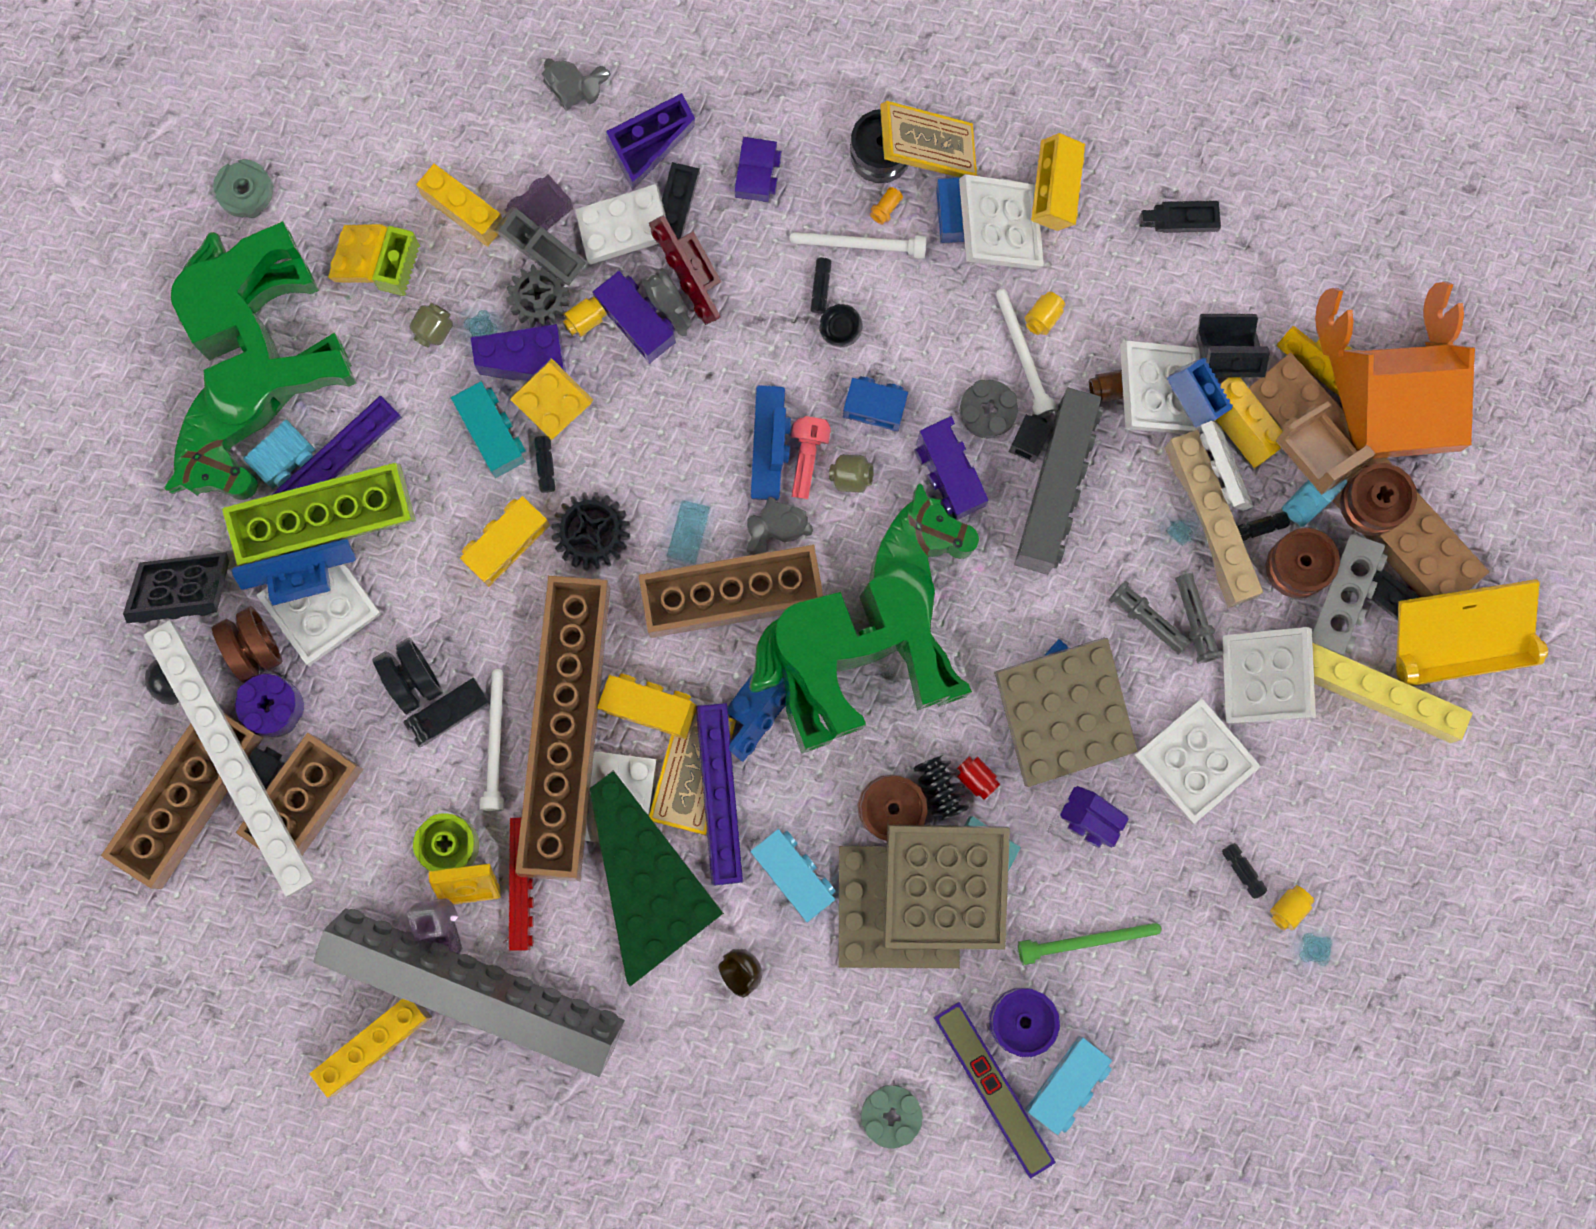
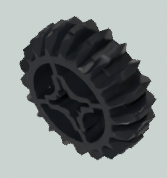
M583 492L581 495L583 501L578 502L576 497L572 496L570 498L573 504L571 507L566 503L561 505L566 513H555V518L561 521V523H553L551 525L554 531L559 532L553 534L551 538L553 542H560L556 545L555 549L558 553L565 551L562 555V559L565 562L573 557L571 565L574 568H577L580 562L583 561L584 571L589 570L590 563H593L595 570L598 571L601 568L599 562L604 560L606 566L610 567L612 565L609 559L610 556L617 560L621 558L618 551H616L617 548L627 550V545L621 540L630 539V533L623 531L630 528V522L622 521L627 514L625 510L618 511L620 504L617 501L609 506L610 496L605 495L600 502L598 492L593 493L592 500H589L587 493ZM597 510L607 514L609 517L605 519L603 517L592 519L585 511ZM578 516L580 526L573 532V536L568 538L569 526L572 520ZM584 521H587L593 529L598 528V530H595L598 542H595L593 537L587 533V526ZM614 525L613 538L604 547L602 536L609 531L610 526ZM576 544L579 546L591 544L597 552L584 553L576 550L573 546Z

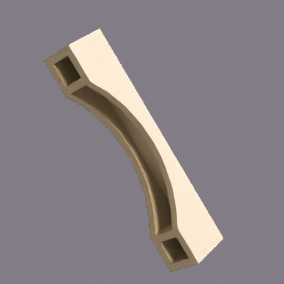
M1199 430L1172 438L1164 448L1173 471L1187 492L1203 527L1212 554L1217 581L1227 607L1230 608L1257 598L1263 593V590L1229 505L1223 496L1219 480L1212 469L1211 460L1202 444Z

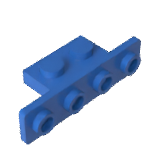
M764 385L756 387L751 499L767 500L768 497H772L778 501L780 498L781 470L783 463L789 462L790 446L784 445L785 434L790 435L791 417H786V408L784 407V387Z
M343 539L232 568V575L241 590L267 584L269 600L272 606L331 591L328 568L356 561V555L349 540Z
M751 674L727 706L728 715L744 725L729 746L730 752L740 761L744 762L748 755L753 753L757 743L765 732L772 727L774 720L782 709L786 707V691L783 678L777 686L753 693L749 689Z

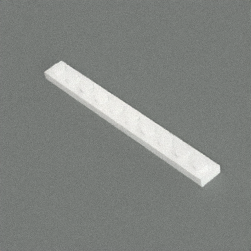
M169 620L144 634L145 640L285 896L290 897L316 882L174 622Z

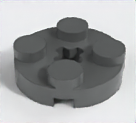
M976 381L974 385L966 390L960 403V416H962L965 427L975 436L986 439L995 438V436L1006 433L1011 429L1017 418L1018 405L1016 394L1007 385L999 381ZM990 402L994 404L993 407L997 409V412H991L989 416H986L984 414L985 409L981 408V405H987Z

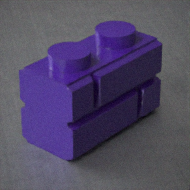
M1079 786L1074 787L1068 798L1069 803H1065L1060 813L1061 818L1069 823L1067 829L1082 837L1085 834L1084 841L1097 848H1100L1102 844L1111 848L1115 847L1121 835L1119 832L1124 830L1129 820L1128 816L1095 792Z

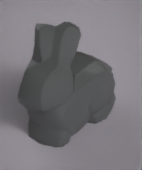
M550 58L545 60V70L542 72L544 84L563 103L565 111H568L573 105L578 104L583 99L588 104L594 103L600 93V84L607 81L611 75L608 69L604 66H599L589 76H583L575 64L564 60L554 61Z
M660 268L659 274L651 275L648 280H642L643 286L653 305L663 312L665 317L674 324L677 333L681 336H687V329L691 326V320L688 316L686 304L683 302L678 288L667 271Z
M768 497L760 516L750 515L747 519V529L752 537L748 543L747 552L750 555L766 553L767 539L770 537L785 543L797 540L802 535H812L813 527L808 522L806 511L795 506L790 507L776 502L775 498Z

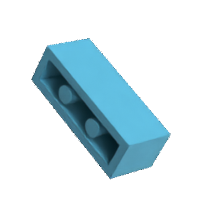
M777 829L750 852L808 923L836 900L832 896L836 890L825 877L821 881L813 872L817 868L807 854L802 857L794 848L798 843L788 831L782 833Z
M1078 1036L1025 1110L1056 1135H1059L1061 1131L1066 1133L1075 1121L1073 1114L1078 1107L1084 1108L1094 1094L1091 1089L1097 1081L1102 1083L1111 1072L1112 1068L1109 1065L1113 1060L1086 1039Z

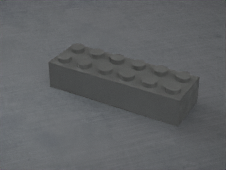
M1067 387L1058 406L1014 563L1015 566L1048 575L1052 568L1057 569L1058 564L1061 563L1066 547L1061 545V542L1065 541L1066 535H1069L1073 518L1068 516L1069 513L1073 512L1074 507L1077 506L1081 490L1076 489V487L1080 486L1082 479L1084 480L1089 462L1084 461V458H1088L1096 439V435L1091 433L1092 431L1095 432L1104 407L1099 406L1101 396Z

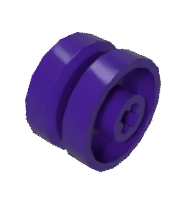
M1013 988L1002 993L992 1004L989 1013V1030L994 1041L1005 1051L1019 1057H1035L1046 1052L1056 1041L1060 1030L1059 1013L1054 1003L1045 994L1030 988ZM1022 1017L1030 1019L1029 1025H1024L1023 1028L1020 1026L1019 1022Z

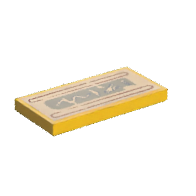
M890 101L880 104L885 160L959 178L965 174L977 176L973 123Z
M695 712L686 739L673 735L670 736L649 817L655 823L706 836L707 827L697 716ZM728 718L731 743L736 720Z

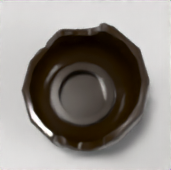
M732 949L723 956L724 960L719 963L718 969L723 981L735 995L744 998L759 987L762 980V968L752 953L746 949Z

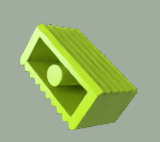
M388 226L372 278L378 290L400 296L406 295L405 290L408 289L406 285L410 284L408 280L411 279L410 274L413 273L411 269L414 268L413 264L416 263L414 259L417 258L416 253L419 252L417 248L421 247L413 231Z

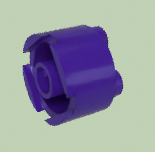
M262 674L249 679L238 688L235 707L239 720L247 729L268 737H280L290 733L296 727L304 712V701L300 691L292 683L276 675ZM271 700L274 702V705H271L270 711L266 710V706L269 705V701Z

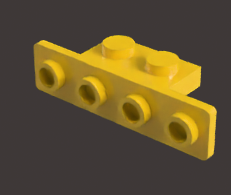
M1292 326L1277 343V347L1287 355L1291 352L1309 373L1339 396L1330 358L1327 355H1323L1319 339L1317 342H1314L1297 327ZM1347 346L1344 350H1351L1352 348Z

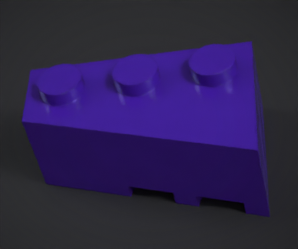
M682 93L606 131V141L632 190L694 128L695 117Z
M557 324L470 337L474 366L479 375L528 381L551 358L566 372L561 333Z
M949 416L920 430L916 443L917 448L914 451L920 464L925 463L930 472L927 474L932 488L934 490L939 489L943 497L941 505L946 513L952 515L953 519L959 520L986 507L989 500L974 466L971 467L963 452L966 450L963 441L958 442L951 428L955 423L952 416Z

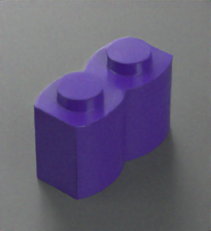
M743 137L735 183V198L769 202L770 194H776L778 178L773 177L775 167L780 168L782 151L777 150V141Z

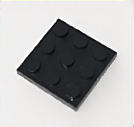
M227 552L140 562L123 612L126 624L136 622L147 623L160 619L173 620L185 616H206L211 613H217L230 562Z

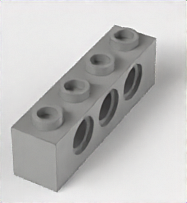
M1352 533L1350 534L1340 560L1338 573L1332 581L1314 628L1312 643L1344 656L1345 652L1351 654L1357 638L1352 636L1355 625H1362L1367 612L1366 609L1362 608L1365 598L1372 599L1377 586V582L1372 581L1375 571L1382 572L1388 555L1383 554L1384 544ZM1355 564H1362L1367 568L1368 574L1358 577L1352 573L1351 567ZM1345 591H1352L1357 596V602L1347 604L1341 599V594ZM1335 618H1341L1346 622L1347 629L1341 632L1335 631L1331 627L1330 622Z

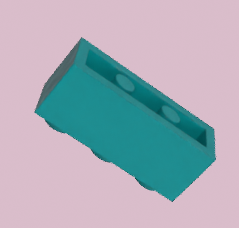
M482 381L450 397L495 479L526 463L522 454L527 451L519 436L512 438L508 429L513 426L505 411L499 414L495 407L499 400L492 387L486 389Z

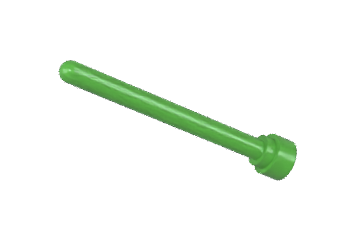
M1152 923L1038 944L1037 941L1032 942L1029 939L1018 941V952L1021 964L1024 966L1035 964V960H1039L1044 955L1158 935L1161 933L1162 928L1158 923Z

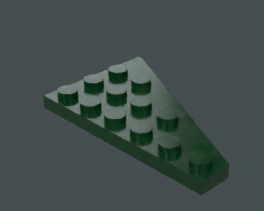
M612 770L590 787L589 790L626 982L631 987L724 913L619 776Z

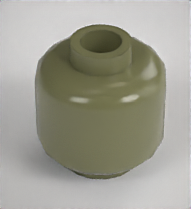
M430 303L429 306H420L409 326L411 331L416 334L414 340L429 348L430 344H443L453 327V322L449 318L451 314L434 303Z
M842 454L837 458L835 464L830 465L829 479L834 482L836 489L840 492L862 493L867 489V486L872 485L874 468L873 464L869 463L865 456Z

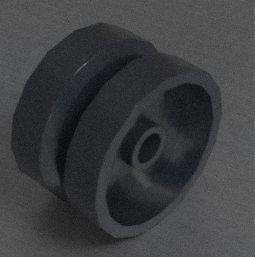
M881 109L872 110L862 115L855 123L851 133L850 159L855 171L865 180L874 183H889L900 178L909 165L884 159Z
M410 637L396 644V654L401 664L387 651L372 659L385 689L406 715L420 707V698L415 688L423 698L429 701L443 694L441 685L430 665Z

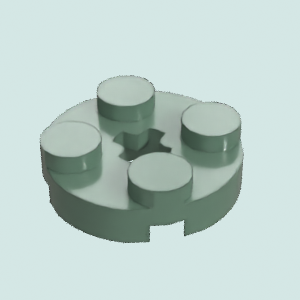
M242 159L232 165L228 163L218 171L213 183L216 199L220 206L227 213L236 217L256 218L268 206L273 195L274 186L265 169L252 160ZM245 183H249V191L240 194L237 189L238 185L244 186Z
M885 1085L878 1088L866 1098L862 1106L861 1121L865 1132L872 1141L881 1147L895 1149L910 1144L918 1135L922 1126L923 1115L918 1100L901 1086ZM890 1108H895L896 1114L901 1116L899 1121L894 1122V1125H888V1120L883 1118V1114L889 1113Z

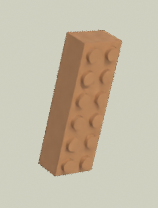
M814 544L638 575L650 638L780 616L788 607L795 603L823 596Z
M223 711L249 758L254 748L259 746L264 737L247 729L241 722ZM191 723L101 854V857L150 889H162L228 792Z

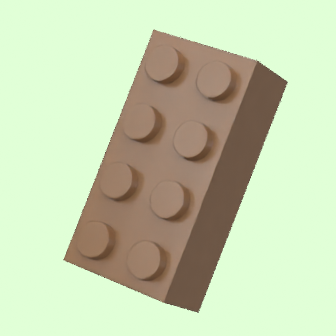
M308 732L266 789L302 856L364 770L326 742ZM244 821L236 831V834L260 850Z

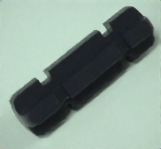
M819 257L816 259V272L814 274L812 290L813 298L811 299L810 307L812 313L823 314L826 311L827 300L825 299L828 296L830 274L828 273L831 271L832 262L829 258Z
M549 436L535 437L534 442L535 449L538 451L536 453L537 474L540 477L538 480L539 490L541 493H550L555 491V480L552 478L554 476L553 458L551 451H549L552 449L551 439Z
M1283 511L1276 513L1273 517L1270 515L1248 522L1247 525H1238L1237 528L1242 540L1245 541L1249 537L1255 538L1274 532L1276 529L1287 528L1290 525V519L1287 512Z
M1236 843L1228 845L1222 850V854L1227 861L1232 862L1231 867L1243 885L1248 886L1247 891L1251 897L1256 899L1267 892L1266 886L1262 880L1259 881L1257 879L1259 876L1247 858L1242 857V851Z

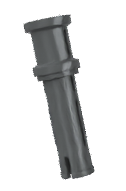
M1193 573L1176 577L1175 581L1177 582L1191 627L1188 636L1190 640H1193L1198 655L1196 658L1197 663H1206L1221 658L1223 656L1222 651H1218L1213 635L1215 628L1208 624ZM1188 592L1191 593L1197 614L1194 613ZM1203 640L1206 641L1208 651H1206Z
M1125 580L1112 594L1109 601L1111 603L1116 602L1128 613L1127 617L1133 620L1138 619L1179 655L1191 640L1187 639L1167 620L1148 605V599L1140 597L1128 586L1129 583Z

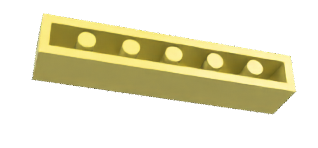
M1312 643L1314 684L1448 743L1463 739L1473 712Z

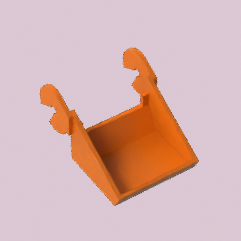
M1450 282L1435 283L1426 295L1423 317L1430 342H1425V347L1365 351L1344 350L1351 339L1354 324L1353 310L1345 311L1334 321V316L1337 315L1344 291L1339 288H1330L1325 290L1319 298L1315 322L1323 355H1327L1330 358L1352 444L1357 451L1368 445L1375 452L1371 459L1461 452L1472 445L1475 347L1453 345V342L1458 338L1462 330L1464 307L1463 303H1457L1443 317V309L1447 306L1454 285Z

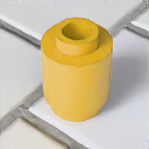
M1053 292L1041 295L1024 317L1027 329L1035 335H1047L1064 313V300Z
M593 296L589 300L587 298L583 299L564 313L566 319L562 322L572 336L577 334L579 337H582L602 323V318L607 314L600 302Z
M1296 885L1293 889H1288L1270 909L1273 915L1271 920L1284 931L1287 928L1294 930L1312 910L1311 905L1315 900L1305 889Z

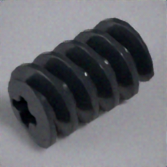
M943 755L920 763L913 768L914 772H924L918 778V782L928 783L922 792L923 794H933L927 801V804L938 806L931 812L932 816H942V819L938 822L963 813L970 808L969 805H959V802L965 795L954 793L961 785L960 783H950L956 772H946L945 769L951 764V760H941Z

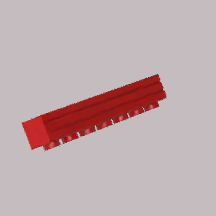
M522 817L510 818L509 951L530 950L534 943L533 935H530V927L534 925V918L530 916V908L534 907V899L530 897L531 889L534 888V879L520 877L516 874Z

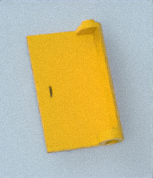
M1533 579L1399 601L1396 674L1398 680L1415 686L1542 665L1545 658L1548 657V647L1545 641H1542L1536 634L1540 581Z

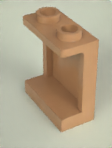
M1326 401L1319 407L1317 404H1313L1302 413L1303 417L1299 419L1295 416L1289 419L1281 427L1283 432L1276 440L1321 495L1361 470L1375 455V452L1368 445L1357 451L1326 414L1332 406L1329 401Z

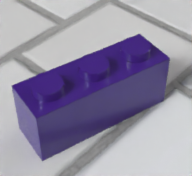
M617 271L592 292L593 296L600 302L608 317L650 364L676 343L674 335L676 329L666 317L661 319L655 311L658 309L653 305L649 297L646 296L643 299L637 292L639 287L629 275L624 277L620 271Z

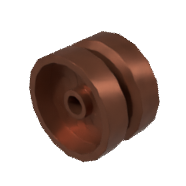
M1388 463L1372 464L1361 470L1343 488L1340 498L1341 513L1347 524L1357 532L1369 536L1383 535L1405 522L1413 513L1417 502L1416 486L1410 475L1400 467Z
M1313 528L1296 529L1282 537L1268 552L1265 563L1267 577L1272 586L1282 595L1295 599L1308 598L1328 586L1336 577L1340 566L1339 550L1333 540L1322 531Z
M252 606L236 614V624L226 618L211 627L215 642L234 675L242 683L259 675L258 664L268 671L282 664L281 653L270 630Z
M897 775L879 776L870 781L861 791L857 804L858 816L864 828L873 836L887 841V824L924 825L928 812L926 798L921 788L910 779ZM894 803L898 805V811H893L890 814L888 806Z

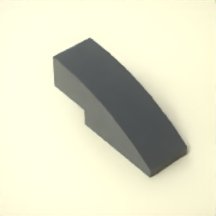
M516 207L510 208L494 229L507 242L568 286L586 264L583 259L542 226L535 224Z

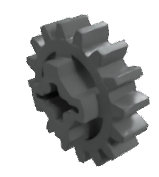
M533 264L531 265V271L528 273L523 268L520 269L522 275L520 278L512 276L515 286H507V291L512 296L506 299L509 305H513L510 308L513 316L519 314L518 319L520 323H524L528 319L529 325L532 328L536 322H540L541 326H546L547 320H550L553 324L557 323L555 315L564 316L562 306H569L570 304L569 300L565 298V296L570 295L568 287H564L565 283L542 267L541 270H537ZM541 280H546L551 284L546 285ZM536 293H542L540 295L541 299L535 300ZM530 307V308H532L533 310H535V313L530 312V311L526 310L525 308Z

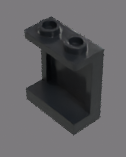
M1200 314L1196 339L1201 358H1206V363L1209 364V368L1212 369L1215 377L1266 376L1270 351L1268 346H1260L1256 333L1257 314Z

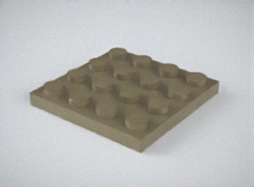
M1103 637L994 671L1024 786L1031 787L1138 752L1108 638Z
M887 824L884 948L1005 950L1010 828L1005 826Z
M839 846L838 967L960 969V949L884 948L887 846Z

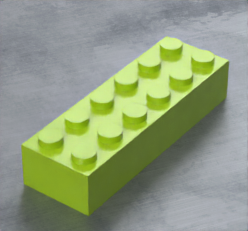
M396 462L222 508L237 566L416 521L401 464Z

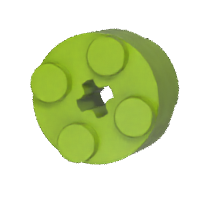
M439 813L429 817L417 829L413 839V850L417 860L429 871L467 867L473 865L478 855L479 837L473 825L464 818L449 813ZM448 837V840L452 841L453 844L446 852V849L441 848V842H446Z

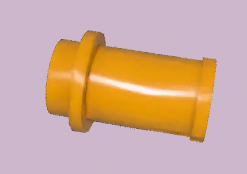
M889 187L878 204L871 207L870 217L881 225L889 222L891 219L890 214L904 198L902 193L894 187Z

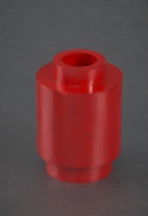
M969 756L957 767L961 772L957 778L976 797L980 796L985 800L1000 786L996 779L998 776L978 756L974 760Z

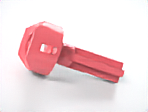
M805 416L797 419L792 425L790 437L797 439L801 445L791 497L807 500L809 498L817 451L816 445L829 444L831 428L825 419Z

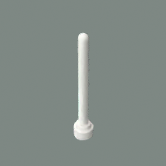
M793 232L789 237L790 241L794 244L908 252V255H914L913 258L925 259L927 236L915 235V238H909V240L800 232Z
M1002 288L998 289L996 292L997 300L1035 398L1033 399V412L1043 418L1050 416L1058 410L1053 398H1050L1049 394H1045L1007 291Z
M498 668L494 669L491 674L487 790L483 792V797H480V810L483 811L504 810V798L501 797L502 792H499L503 671Z

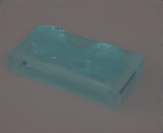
M682 500L667 553L668 558L696 565L711 510L709 506Z

